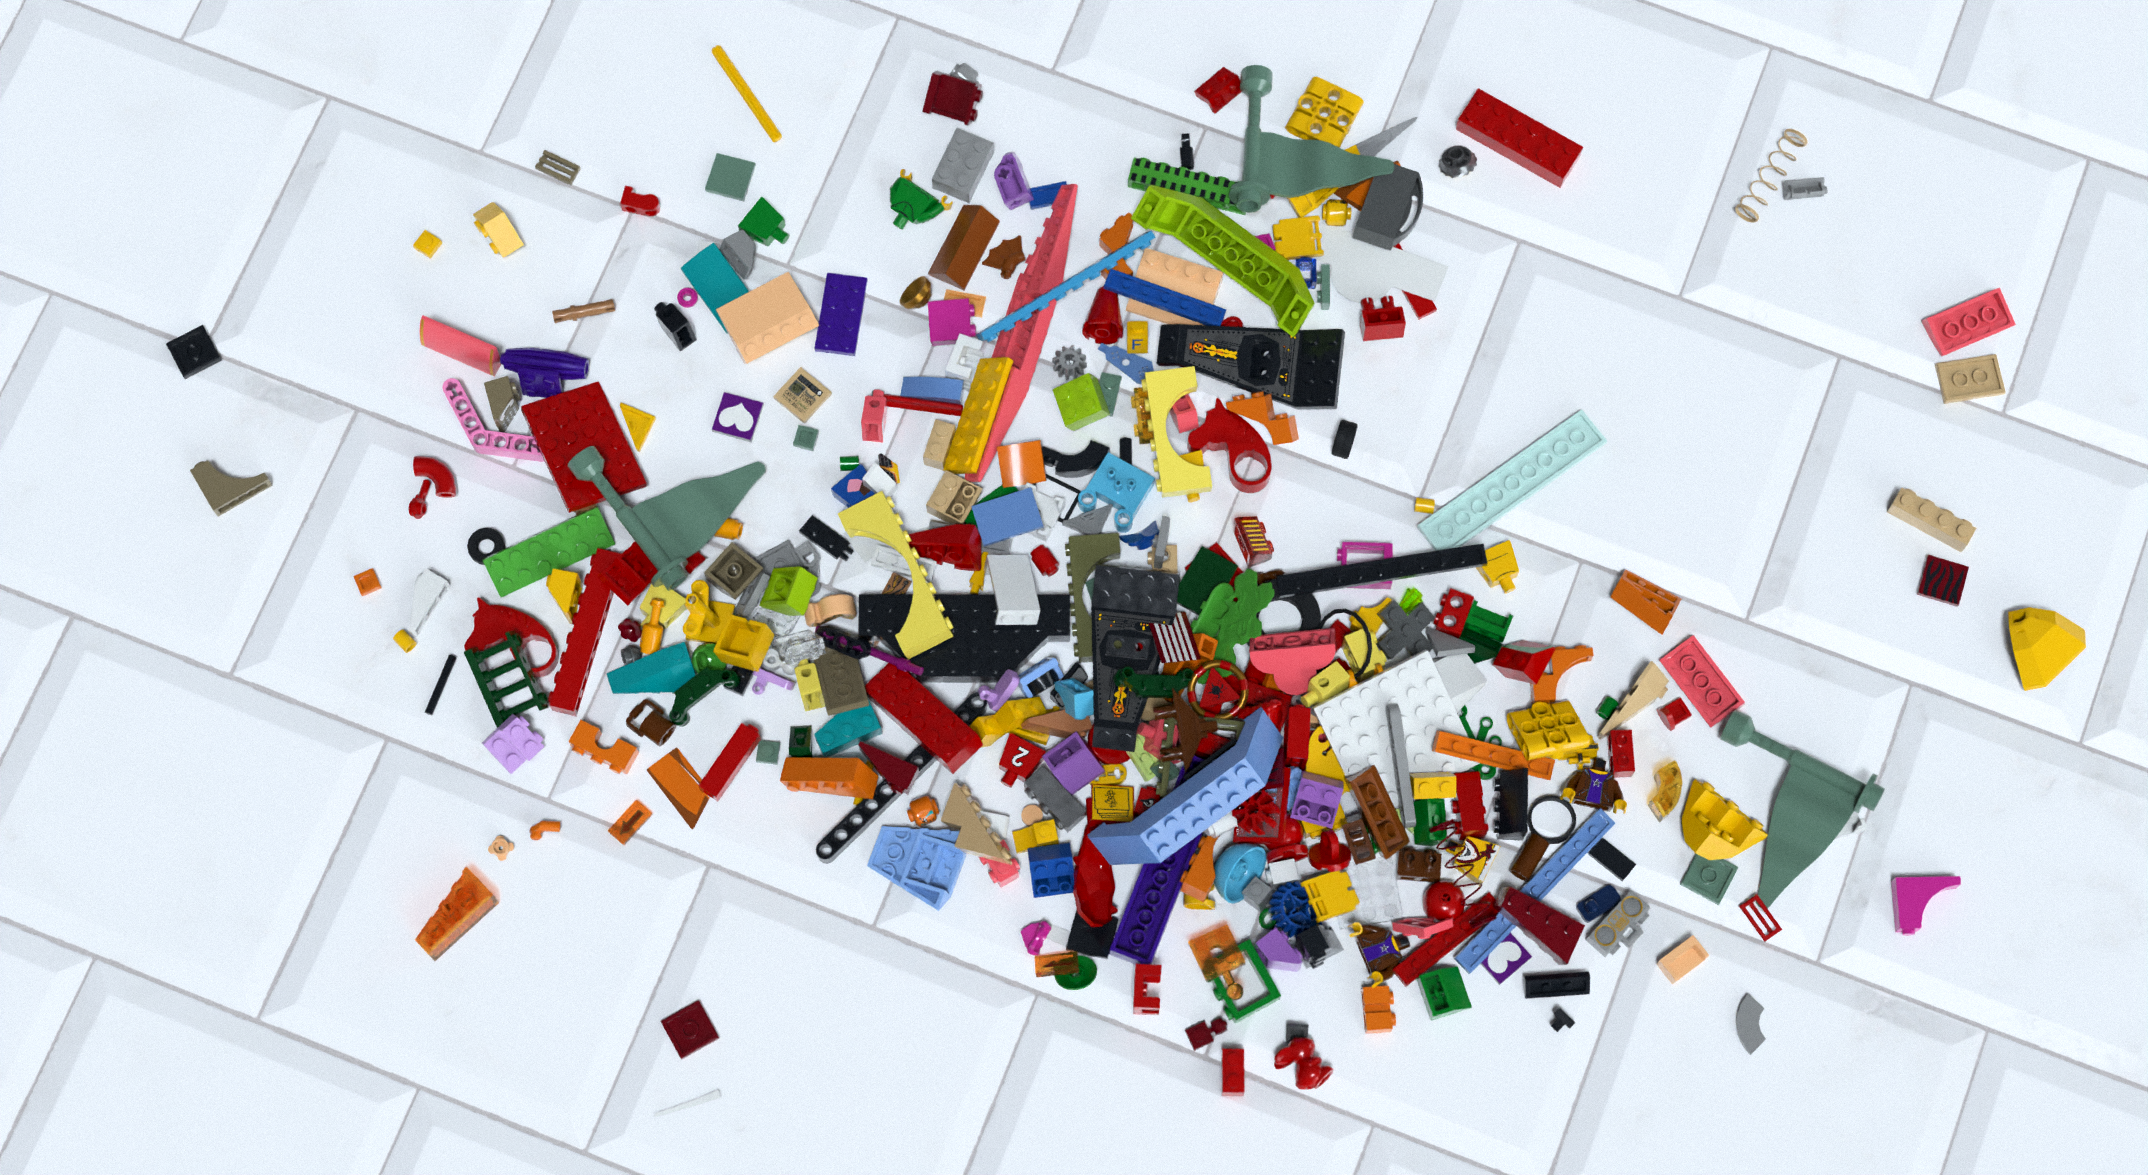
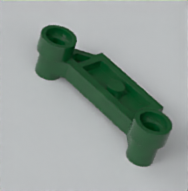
M708 667L703 669L674 692L676 697L673 708L669 713L672 722L679 727L686 726L690 721V715L687 712L690 708L720 685L735 688L740 682L739 675L733 670H710Z
M1125 667L1114 674L1113 681L1118 687L1123 688L1127 686L1139 698H1172V688L1179 695L1181 689L1188 687L1194 672L1187 668L1179 671L1175 676L1142 675L1134 673L1131 667Z

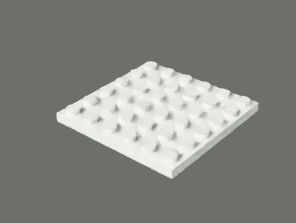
M1426 649L1312 707L1345 778L1375 765L1394 807L1399 805L1386 716L1387 705L1398 704L1400 708L1409 773L1448 771L1452 774L1462 773L1480 764L1432 751L1437 730L1469 737L1435 664Z

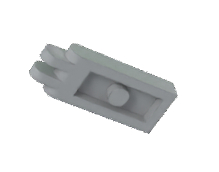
M761 572L744 590L735 607V616L742 618L750 616L759 603L761 593L767 588L770 576Z

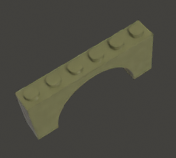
M1119 533L1070 536L1069 543L1065 544V554L1070 556V563L1067 564V576H1072V583L1068 584L1069 595L1073 596L1074 604H1070L1071 616H1075L1076 624H1072V635L1077 636V644H1073L1074 657H1079V663L1093 662L1092 618L1087 613L1083 603V588L1088 577L1095 570L1096 564H1104L1111 560L1120 559ZM1117 640L1114 642V645L1119 648L1122 646V643Z

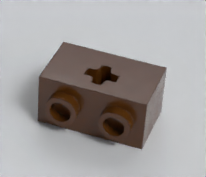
M1361 813L1341 819V826L1355 865L1376 859L1375 851Z

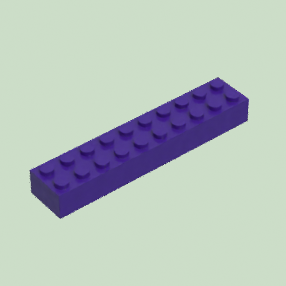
M1194 756L1187 773L1205 760ZM1183 765L1173 791L1186 782L1183 778L1185 775ZM1204 831L1161 863L1143 864L1110 947L1109 955L1132 964L1153 963L1183 885L1180 879L1185 870L1189 871L1191 866L1189 862L1197 851Z

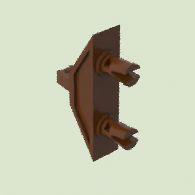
M1172 688V705L1153 707V713H1161L1154 715L1155 721L1167 718L1176 719L1180 745H1178L1179 747L1160 749V755H1167L1161 757V763L1181 760L1183 761L1186 775L1201 743V739L1208 738L1207 733L1217 732L1218 727L1217 721L1205 722V718H1199Z

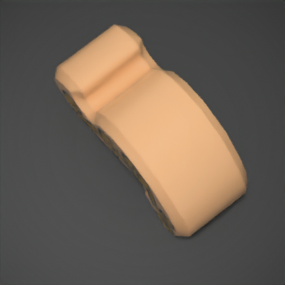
M834 594L822 598L817 603H808V609L804 616L806 625L817 627L838 617L852 620L856 617L857 612L852 596L848 594Z

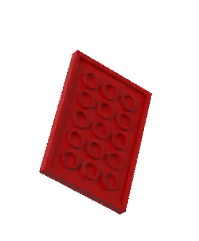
M599 381L521 406V412L568 513L606 501L592 481L577 480L567 466L575 455L587 447L595 446L605 459L602 474L619 496L646 487V480Z

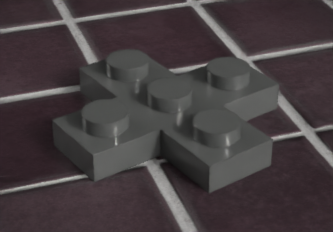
M1391 600L1377 613L1390 629L1376 643L1388 660L1394 658L1403 648L1411 656L1425 649L1428 652L1433 649L1421 631L1435 617L1423 602H1419L1406 614L1395 600Z

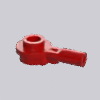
M423 480L419 494L409 504V514L414 516L415 519H421L426 513L427 507L424 501L431 485L429 480Z

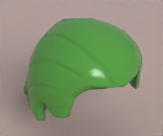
M715 643L702 644L694 650L692 665L697 673L706 667L710 670H725L727 663L721 662L713 652Z

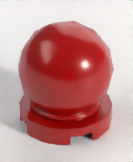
M1286 814L1284 843L1264 844L1270 850L1266 854L1268 865L1269 863L1294 859L1297 862L1308 857V847L1301 845L1304 838V829L1298 819L1290 818L1291 814ZM1264 823L1263 830L1265 835L1272 836L1273 828Z

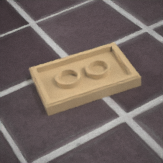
M1996 354L1935 364L1944 404L1999 396L2006 393Z

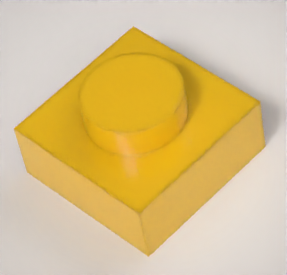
M424 230L413 244V247L431 259L442 245V241Z

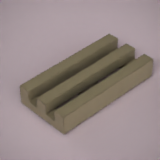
M546 150L543 151V156L539 158V163L535 165L536 170L568 185L573 184L581 170L580 166ZM547 158L550 159V160H552V161H555V162H557V163H559V164H561V165H563V166H565V167H568V168L574 170V172L571 171V170H569V169H566V168H564V167H562V166H560V165H558V164H556V163H553V162L547 160ZM543 164H546L560 172L570 175L571 177L568 178L555 171H552L544 167Z

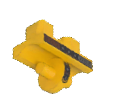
M1588 735V748L1566 752L1558 761L1568 760L1569 764H1576L1577 770H1582L1584 763H1590V759L1597 758L1598 743H1594L1592 735Z

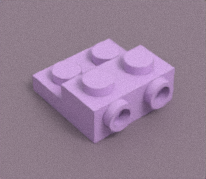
M514 714L507 718L482 742L485 748L510 774L526 760L530 761L545 747L541 743L544 739L536 731L532 733L527 728L530 724L522 716L518 718Z

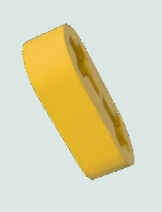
M1121 764L1102 765L1106 772L1101 775H1105V777H1099V781L1093 780L1089 784L1120 785L1125 782L1127 771ZM1116 769L1119 770V773H1123V775H1120V779H1116L1115 776H1108V774H1114Z

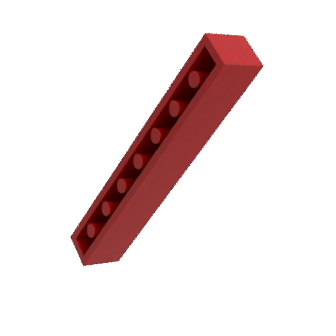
M597 548L596 554L591 556L590 574L587 573L585 576L584 585L586 587L584 593H580L578 599L580 607L578 613L575 612L573 615L572 624L574 626L572 632H569L566 638V644H568L566 652L563 651L561 654L560 664L562 665L560 672L557 671L554 677V684H556L554 692L551 691L548 697V703L552 711L577 717L614 592L598 578V575L613 563L620 553Z

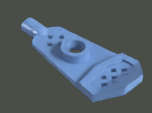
M1101 343L1098 348L1099 351L1106 354L1107 361L1137 384H1141V380L1145 377V372L1154 371L1152 361L1133 353H1127L1126 350L1115 345L1109 347ZM1125 359L1130 362L1127 366L1122 364V361Z

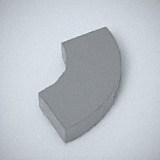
M1748 993L1738 1008L1736 1017L1737 1034L1744 1049L1749 1055H1752L1766 1040L1759 1025L1760 1015L1765 1008Z

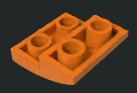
M1041 440L997 446L1003 488L1026 485L1027 482L1033 484L1047 481Z

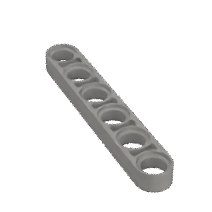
M1398 704L1387 705L1386 716L1402 825L1406 829L1416 827V818L1402 718Z

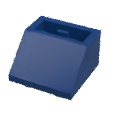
M1070 843L1027 848L1034 898L1073 893L1074 868Z

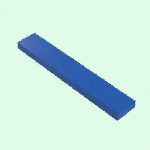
M1110 269L1103 288L1207 326H1221L1226 314V309L1114 269Z

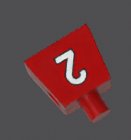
M1010 733L999 762V769L1005 772L1000 782L1009 788H1012L1016 779L1025 782L1044 761L1042 756L1046 751Z

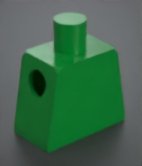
M763 197L756 202L738 224L739 231L743 229L752 240L765 246H770L774 240L783 245L790 236L783 230L785 227L784 218Z

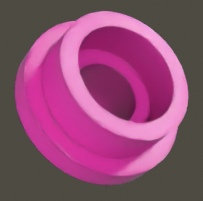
M683 288L678 292L677 300L682 307L690 308L696 304L698 296L694 289ZM686 296L691 297L689 301L684 300Z

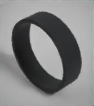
M1545 796L1534 803L1528 814L1530 832L1542 837L1549 844H1558L1565 841L1572 834L1576 825V814L1572 805L1565 799L1560 800L1558 796ZM1545 801L1561 803L1569 810L1572 817L1570 832L1559 839H1548L1541 836L1532 824L1533 809Z

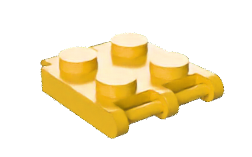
M1320 216L1279 220V224L1272 225L1274 240H1281L1274 242L1275 251L1287 260L1324 256L1320 240L1322 233L1319 232L1318 224ZM1312 223L1315 225V233H1313ZM1314 240L1317 241V250H1315Z
M1340 871L1329 872L1300 883L1309 897L1308 903L1312 905L1315 911L1317 923L1352 912L1356 909L1355 906L1360 904L1355 890L1348 891L1347 889L1352 886L1347 871L1340 873Z

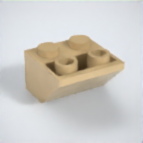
M946 470L926 504L927 513L945 522L964 524L972 510L971 506L975 505L983 489Z

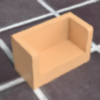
M1692 935L1660 959L1656 965L1673 985L1705 961L1709 954L1695 936Z

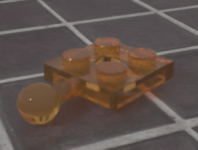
M1228 924L1188 941V945L1205 981L1208 982L1223 975L1228 986L1226 989L1227 996L1232 1000L1240 999L1244 993L1243 987L1239 983H1235L1230 971L1246 965V962ZM1212 949H1221L1223 955L1220 958L1212 957L1210 954Z

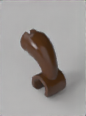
M1279 569L1265 573L1257 572V584L1276 579V576L1283 575L1285 572Z

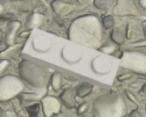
M876 545L870 563L872 567L912 578L908 563L899 552ZM920 557L917 561L919 565H924L928 576L925 578L929 583L932 581L937 562Z

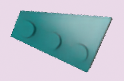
M870 702V706L836 714L814 734L823 758L831 757L858 745L860 741L865 742L883 734Z

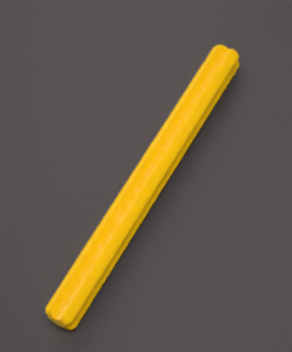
M720 45L713 47L711 50L713 56L773 142L781 140L782 135L723 48Z

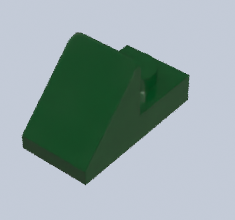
M790 726L789 755L791 757L812 758V726Z

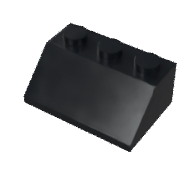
M1528 768L1500 772L1498 778L1494 779V791H1497V799H1494L1493 811L1497 812V820L1493 822V833H1497V840L1523 841L1528 832Z

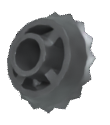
M1452 146L1444 151L1439 160L1438 167L1445 176L1461 178L1463 175H1468L1469 172L1474 171V167L1477 166V158L1475 153L1465 146Z

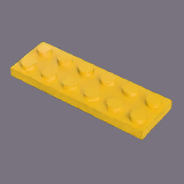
M1009 357L983 358L979 360L949 454L946 458L944 472L948 470L953 474L977 473L1013 364V360Z

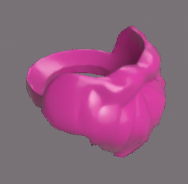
M1046 921L1036 924L1032 923L1021 930L1025 947L1031 955L1040 954L1043 941L1052 929Z

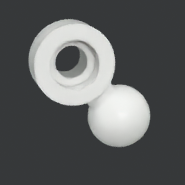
M768 649L761 664L767 671H776L782 668L783 672L787 675L795 674L794 668L798 667L795 659L788 658L783 660L781 653L776 649ZM773 660L775 663L770 664L768 661Z

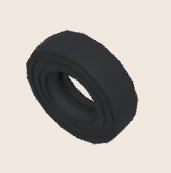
M481 528L472 533L468 539L467 549L473 561L484 565L482 559L505 549V542L498 531L492 528ZM485 539H489L494 543V549L487 554L481 553L478 549L480 542Z

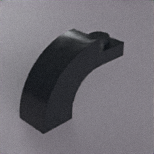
M1092 440L1084 451L1076 455H1064L1042 446L1044 464L1049 467L1056 466L1055 475L1065 478H1078L1093 473L1099 468L1107 453H1110V447Z

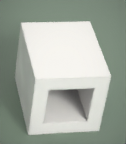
M1294 859L1269 863L1268 870L1265 871L1267 883H1271L1272 889L1278 888L1281 885L1284 886L1287 882L1292 884L1294 881L1299 880Z

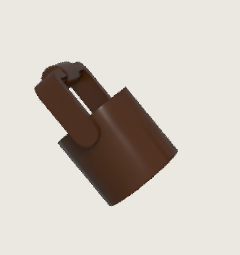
M644 699L639 705L637 704L626 719V726L641 738L646 736L659 747L669 740L676 729V725L663 715L664 711L648 699ZM647 705L653 711L644 719L638 729L631 722L639 716Z

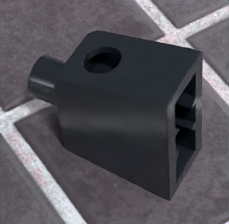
M660 302L655 306V316L660 327L680 352L697 340L689 321L673 303L666 305L664 302Z

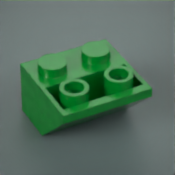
M1458 967L1438 969L1418 976L1417 983L1431 1021L1472 1008Z

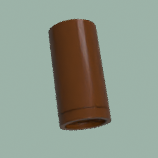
M1531 834L1509 871L1517 878L1528 882L1549 847V843L1542 837Z

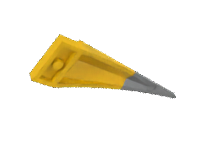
M1413 117L1345 149V151L1352 154L1374 157L1414 123L1417 117ZM1339 187L1324 188L1299 197L1287 199L1298 218L1318 208Z

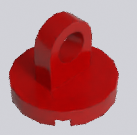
M1332 829L1322 832L1321 843L1309 850V863L1317 870L1322 871V868L1329 872L1340 871L1348 867L1351 861L1350 849L1339 843L1338 837Z

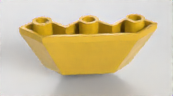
M2029 607L2008 612L2013 652L2025 691L2046 687L2086 648L2085 630L2056 611Z
M1694 779L1682 816L1684 840L1696 854L1708 860L1732 858L1766 839L1768 834L1762 829L1764 825L1755 818L1753 820L1739 810V806L1730 799L1727 801L1714 791L1715 788L1707 781L1702 783Z

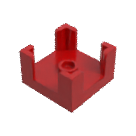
M1135 964L1133 1014L1159 1016L1160 998L1143 996H1147L1148 983H1160L1162 965Z

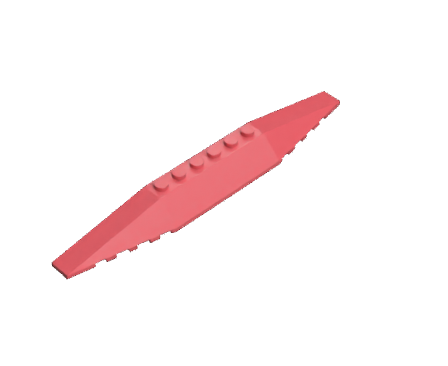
M1077 184L1061 185L1051 207L1053 212L1050 218H1046L1043 227L1045 229L1041 238L1037 237L1034 243L1037 245L1034 253L1027 257L1025 263L1028 265L1024 274H1019L1005 316L1063 282L1078 189ZM1055 298L1049 301L1050 306L1042 311L1036 309L1031 312L1033 316L1023 322L1021 319L1014 323L1015 327L1007 332H1004V330L1000 331L992 358L1009 357L1013 360V364L977 473L965 474V480L969 482H981L997 452V446H1000L1027 395L1047 330L1053 317L1057 303Z

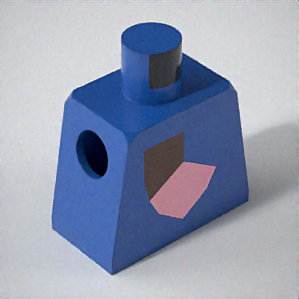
M863 465L857 466L831 488L832 495L847 508L875 495L873 491L863 485L862 478L867 473Z

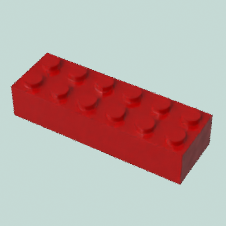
M1479 88L1462 112L1456 125L1457 131L1559 188L1562 187L1584 148Z
M888 663L865 685L868 699L952 774L983 746L982 741L974 730L908 672L897 669L895 665Z

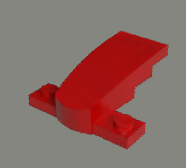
M635 541L627 550L616 557L614 562L598 575V578L628 606L651 584V579L658 570ZM699 552L687 558L688 564L684 569L691 574L705 561V558Z

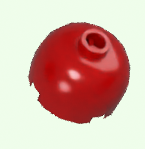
M1446 880L1438 881L1430 885L1425 891L1422 900L1423 911L1428 918H1434L1435 923L1446 918H1452L1454 921L1464 912L1465 906H1462L1461 902L1465 899V895L1460 887L1453 886V882Z

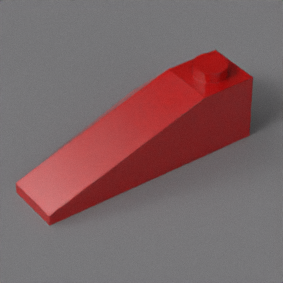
M954 524L909 534L912 540L909 542L911 548L915 547L920 557L935 560L939 565H943V562L953 564L954 569L981 570V536L975 525Z

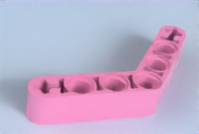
M450 378L443 383V392L477 453L545 462L538 451L539 448L533 436L485 430L460 382L455 378ZM453 388H455L458 394L456 397H454L451 391ZM467 405L464 410H458L459 406ZM472 421L476 422L475 426L471 428L467 427L468 423ZM479 439H485L483 444H476ZM499 442H506L503 447H496ZM520 444H526L523 450H517Z

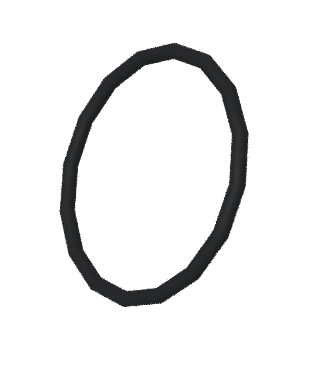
M1345 608L1335 609L1324 616L1318 629H1322L1327 619L1334 614L1346 613L1358 620L1367 636L1368 651L1366 661L1360 671L1354 674L1356 679L1364 673L1370 663L1372 653L1371 634L1366 623L1357 613Z

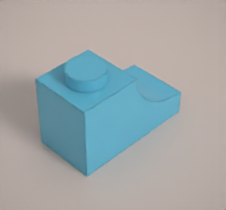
M1074 678L1055 682V690L1061 696L1067 714L1077 720L1094 715L1092 689Z

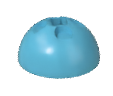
M1240 843L1227 848L1217 859L1214 866L1216 875L1214 884L1216 890L1225 901L1231 904L1240 902L1244 899L1242 895L1243 890L1252 879L1257 877L1260 880L1266 865L1265 850L1255 844Z

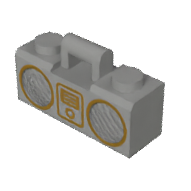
M1631 890L1588 936L1586 941L1604 957L1609 953L1613 956L1621 947L1618 944L1620 941L1627 948H1630L1644 933L1636 924L1639 923L1641 925L1650 916L1647 913L1650 906ZM1630 927L1633 932L1625 938L1623 934Z

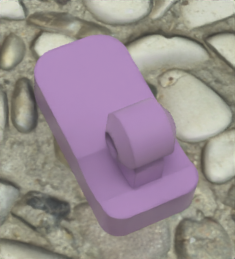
M760 667L758 672L753 671L752 673L757 676L755 684L752 686V691L756 695L764 693L768 681L790 691L793 690L796 682L767 671Z
M1006 670L995 685L994 690L989 689L988 686H981L978 689L980 698L987 700L989 708L997 712L1018 686L1019 676L1015 671Z

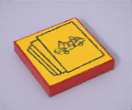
M1091 784L1090 824L1101 825L1105 822L1106 825L1128 823L1134 820V787Z

